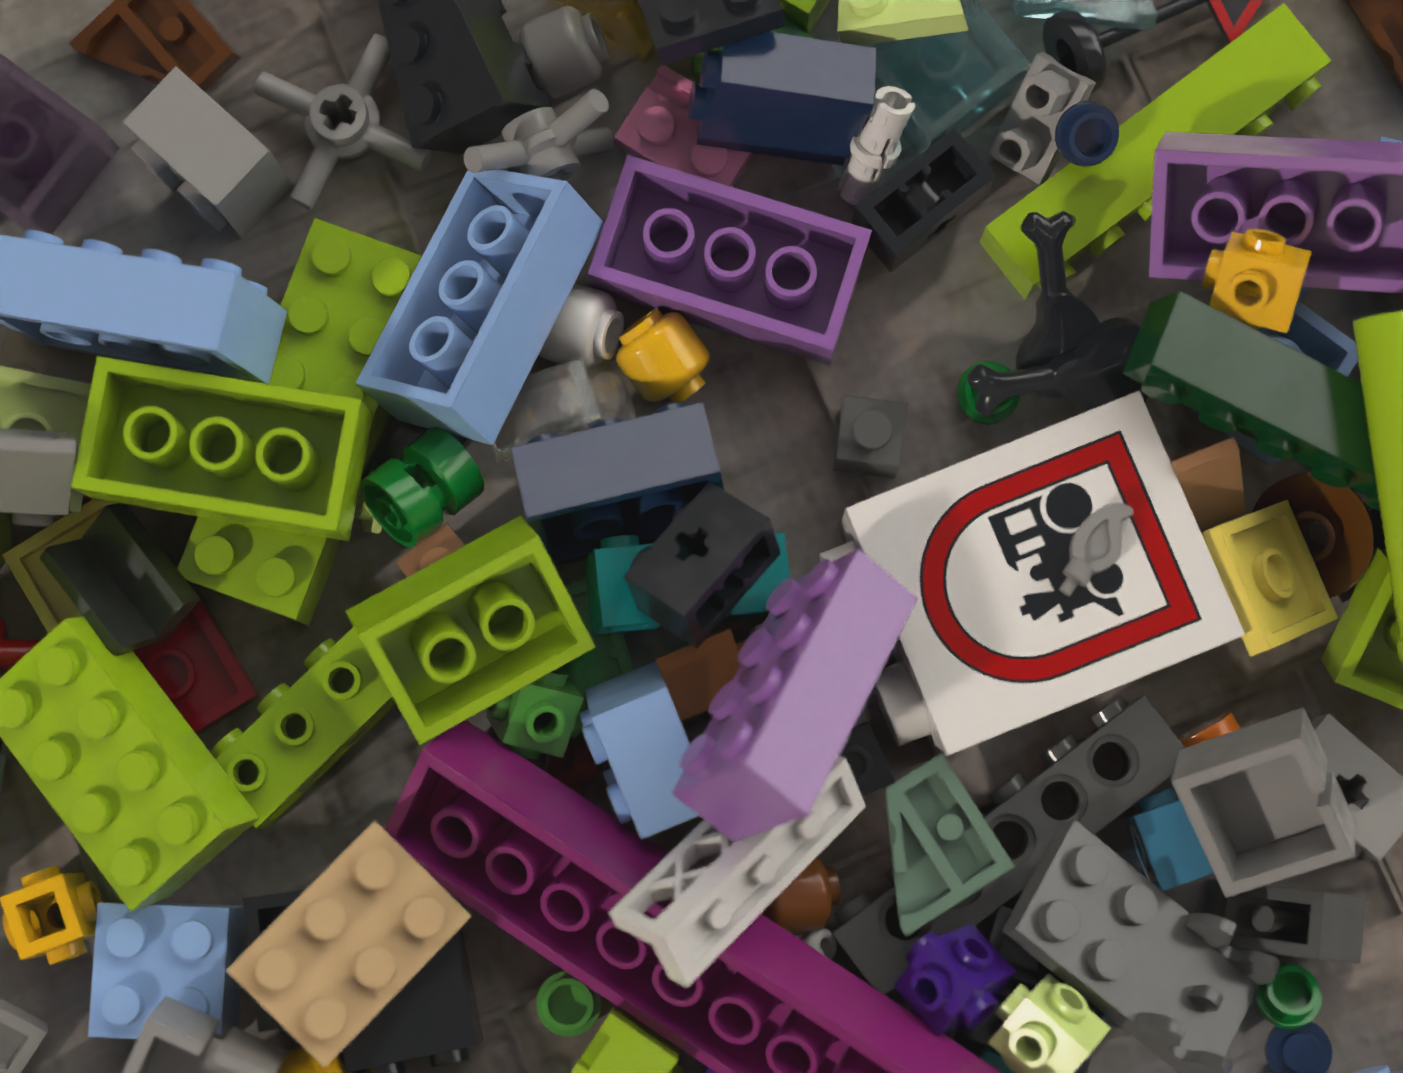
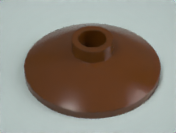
M1310 472L1294 474L1271 485L1260 496L1252 513L1288 500L1329 598L1346 592L1358 583L1372 562L1376 546L1374 521L1362 497L1350 487L1338 488L1319 482L1310 475ZM1314 522L1322 524L1327 530L1328 538L1324 545L1315 543L1310 536V528Z

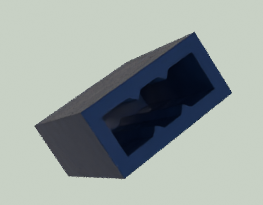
M767 32L704 52L700 81H693L688 105V118L698 120L696 145L843 166L850 152V143L853 136L858 137L874 106L876 48Z

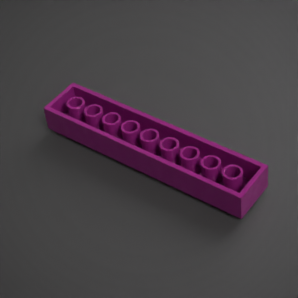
M467 720L439 734L422 750L386 825L385 831L448 893L716 1073H1002L946 1035L941 1034L938 1036L925 1021L762 914L688 987L670 979L653 945L616 927L609 914V911L669 853L647 838L641 839L639 833L625 824L621 825L618 819ZM674 897L654 902L642 915L655 920L674 901Z

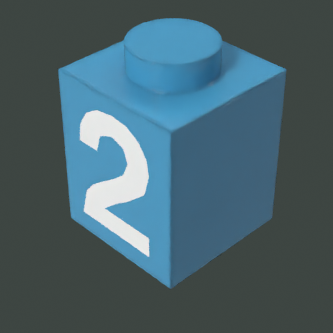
M1173 787L1142 797L1137 801L1140 811L1123 817L1145 877L1160 888L1162 892L1214 873L1181 800L1176 796Z

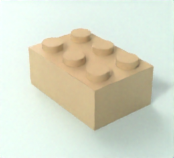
M374 821L226 971L325 1068L465 924L471 915Z

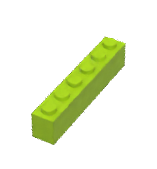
M1285 3L1281 4L1119 126V138L1116 148L1107 159L1097 165L1088 167L1069 163L985 226L979 243L1024 300H1026L1041 289L1036 247L1020 229L1024 218L1030 212H1038L1046 218L1061 211L1072 214L1076 218V223L1067 232L1062 245L1067 283L1077 273L1071 266L1088 252H1091L1098 259L1111 250L1126 236L1121 227L1137 215H1140L1145 222L1152 218L1155 149L1165 132L1261 136L1274 124L1269 118L1271 114L1285 104L1292 111L1296 110L1323 87L1317 79L1332 60Z

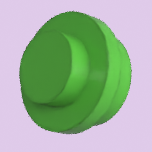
M560 971L550 976L539 989L536 1000L537 1013L543 1025L551 1032L565 1037L577 1036L589 1030L597 1021L602 1006V999L599 993L566 971Z

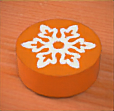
M1228 711L1199 724L1181 735L1178 739L1186 748L1239 730L1241 727L1232 712Z

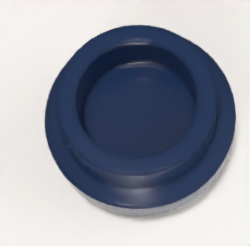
M1093 101L1079 102L1069 107L1061 115L1055 129V143L1060 154L1069 162L1083 167L1094 166L1107 159L1115 150L1119 138V125L1115 115L1107 107Z
M1314 1022L1299 1029H1283L1274 1026L1265 1042V1058L1273 1073H1326L1332 1061V1045L1326 1032Z

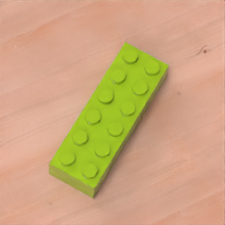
M314 218L280 305L287 311L269 384L361 399L373 413L361 476L362 481L368 475L390 413L355 383L422 255ZM198 516L177 570L187 582L310 626L342 540Z

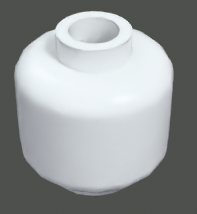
M574 283L538 355L543 359L584 370H591L601 364L604 359H611L621 343L618 336L624 330V317L621 312L617 311L612 296L605 291Z

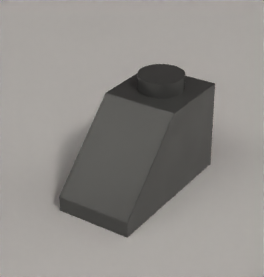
M1210 879L1207 914L1226 918L1237 925L1229 946L1236 949L1255 950L1301 958L1360 964L1365 897L1261 886L1225 898L1218 880Z

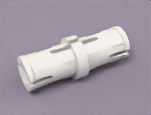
M885 86L878 89L875 94L874 106L858 137L853 136L851 140L850 151L852 157L837 188L842 190L840 196L852 205H857L880 187L887 169L894 166L902 150L899 139L915 108V103H911V95L905 90L893 86Z

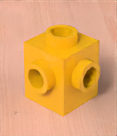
M1248 229L1245 234L1232 232L1224 252L1212 249L1201 288L1213 291L1210 307L1257 331L1262 326L1288 333L1312 251L1285 245L1286 240L1284 237L1267 230Z
M59 865L45 868L22 877L20 880L23 889L0 897L4 911L2 918L3 927L8 941L17 950L20 960L47 956L51 966L88 952L85 940L95 937L97 902H103V899L96 884L93 881L86 882L83 872L61 874ZM57 905L60 908L65 927L59 925L54 918V911Z

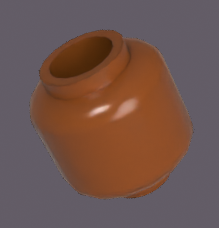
M817 856L761 914L794 936L824 928L829 921L832 905H838L841 897L840 883L835 869L832 866L825 867L819 856Z

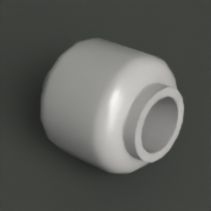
M563 6L526 22L521 28L520 43L523 44L532 63L527 70L534 84H537L539 89L545 90L548 97L560 98L600 80L603 73V62L610 60V54L602 30L592 13L583 15L577 8Z

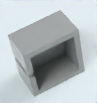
M176 66L123 121V124L137 139L130 149L164 185L173 192L177 190L192 205L191 208L218 233L227 225L243 239L293 186L271 151Z
M1304 707L1178 751L1172 783L1225 898L1355 857L1356 822L1333 771L1326 773L1327 758Z
M165 996L146 1019L122 1073H279L288 1051L234 1026L226 1037L215 1032L221 1020Z

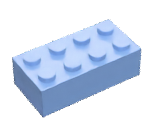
M499 169L472 173L467 170L355 384L398 421L429 429L431 427H439L452 435L493 445L604 226V222L567 181Z
M25 230L23 238L0 235V324L35 344L264 384L270 383L287 311L267 296L268 289L265 286L244 279L241 276L242 269L237 265L211 258L203 259L201 267L181 264V258L155 249H143L141 257L122 254L123 250L119 247L93 239H84L82 247L63 245L64 241L61 238L37 230Z

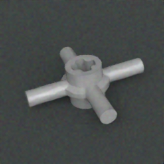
M373 34L348 84L326 87L317 95L265 71L259 75L254 86V94L305 117L307 135L315 146L289 197L294 203L312 210L337 160L360 156L369 148L420 172H423L427 167L432 150L412 148L410 139L381 126L379 110L371 97L391 57L386 37ZM351 113L354 122L351 125L340 123L335 130L331 124L336 118L345 121Z
M592 89L558 118L552 107H541L524 113L503 128L501 133L505 142L467 148L464 153L465 166L472 173L499 169L565 181L579 170L581 165L577 159L578 156L608 152L613 148L614 136L607 127L585 130L608 110V100L602 92Z

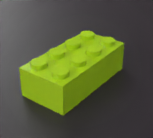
M97 356L71 488L96 500L349 541L373 413L361 399Z
M84 616L64 619L0 678V738L130 912L169 898L260 818L133 651L119 655L113 654Z

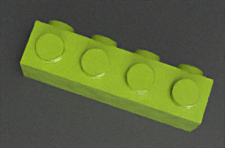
M354 627L337 643L332 638L321 643L304 661L303 664L308 671L291 687L286 683H282L273 689L257 706V710L262 715L244 733L239 728L229 732L210 752L260 817L252 824L256 829H269L397 705Z

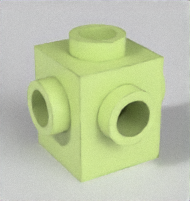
M1048 973L1032 992L1021 983L995 1013L1005 1023L988 1043L1001 1054L1005 1064L1015 1073H1074L1111 1028L1088 1008L1087 1002L1078 991L1066 984L1059 983Z

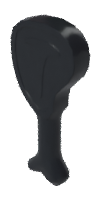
M1061 211L1049 218L1044 217L1038 212H1030L1020 226L1021 232L1036 247L1041 293L1036 301L1037 313L1035 324L1019 346L1017 352L1016 370L1046 365L1056 355L1075 350L1093 328L1100 324L1093 311L1082 300L1074 296L1066 285L1062 245L1067 232L1076 223V218L1065 211ZM1052 390L1035 393L1045 397H1063Z
M1115 317L1105 320L1094 327L1075 350L1056 355L1043 366L1009 372H996L984 364L976 365L967 376L968 384L978 393L975 409L983 417L988 418L997 405L1009 397L1046 390L1057 392L1070 402L1089 410L1140 391L1145 402L1148 395L1141 389L1143 384L1122 374L1141 325L1129 318Z

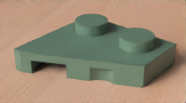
M942 753L884 789L899 927L905 936H908L1015 867Z

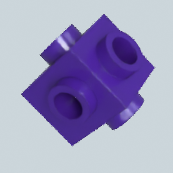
M971 923L941 936L931 932L922 937L906 954L905 960L910 965L894 984V987L910 1004L914 1015L925 1021L939 1036L963 1024L969 1030L981 1024L996 1009L999 1003L996 997L1016 974V970Z

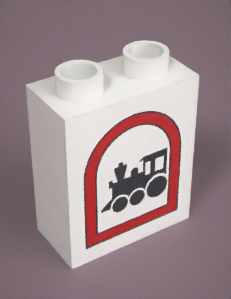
M1140 391L845 508L840 528L847 543L819 554L820 561L829 559L832 562L859 549L918 598L892 649L896 663L882 668L873 686V690L880 711L896 745L899 747L927 736L935 756L940 753L944 757L1245 635ZM1123 503L1132 507L1133 514L1127 520L1121 522L1122 549L1117 561L1107 570L1093 575L1085 587L1078 585L1071 596L1063 594L1059 590L1067 578L1063 574V570L1071 560L1069 559V546L1071 538L1078 527L1091 514L1106 505Z

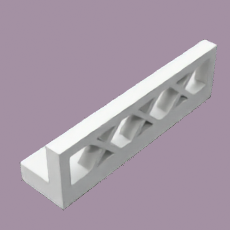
M838 756L812 810L806 817L734 842L706 820L701 822L609 911L616 927L652 944L668 977L688 987L866 808L846 758ZM721 852V855L710 866L689 871V868L700 857ZM674 897V901L655 920L642 915L654 902Z

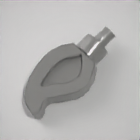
M1123 503L1106 505L1091 514L1078 527L1071 538L1069 546V559L1071 560L1063 570V574L1067 577L1059 588L1063 594L1071 596L1078 585L1085 587L1093 575L1107 570L1117 561L1122 549L1121 522L1127 520L1133 514L1132 507Z

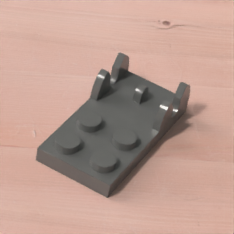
M1075 819L1060 822L1002 930L1005 935L1069 986L1078 991L1084 998L1178 1073H1230L1232 1063L1225 1056L1259 985L1272 982L1280 968L1279 960L1273 955L1255 950L1241 951L1229 946L1237 925L1213 914L1189 913Z

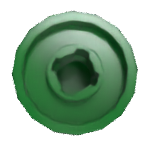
M431 427L407 445L401 452L402 461L389 459L360 483L361 495L375 520L394 540L405 547L414 548L444 523L443 513L446 515H456L484 491V480L471 455L457 439L439 427Z

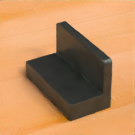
M115 503L107 505L81 539L49 546L40 556V560L108 649L115 655L167 640L200 600L199 596L126 504Z

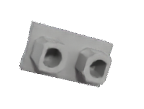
M1045 52L1036 54L988 154L1015 172L1021 173L1039 185L1043 184L1048 180L1060 156L1055 143V129L1058 120L1072 105L1087 101L1096 82L1067 69Z

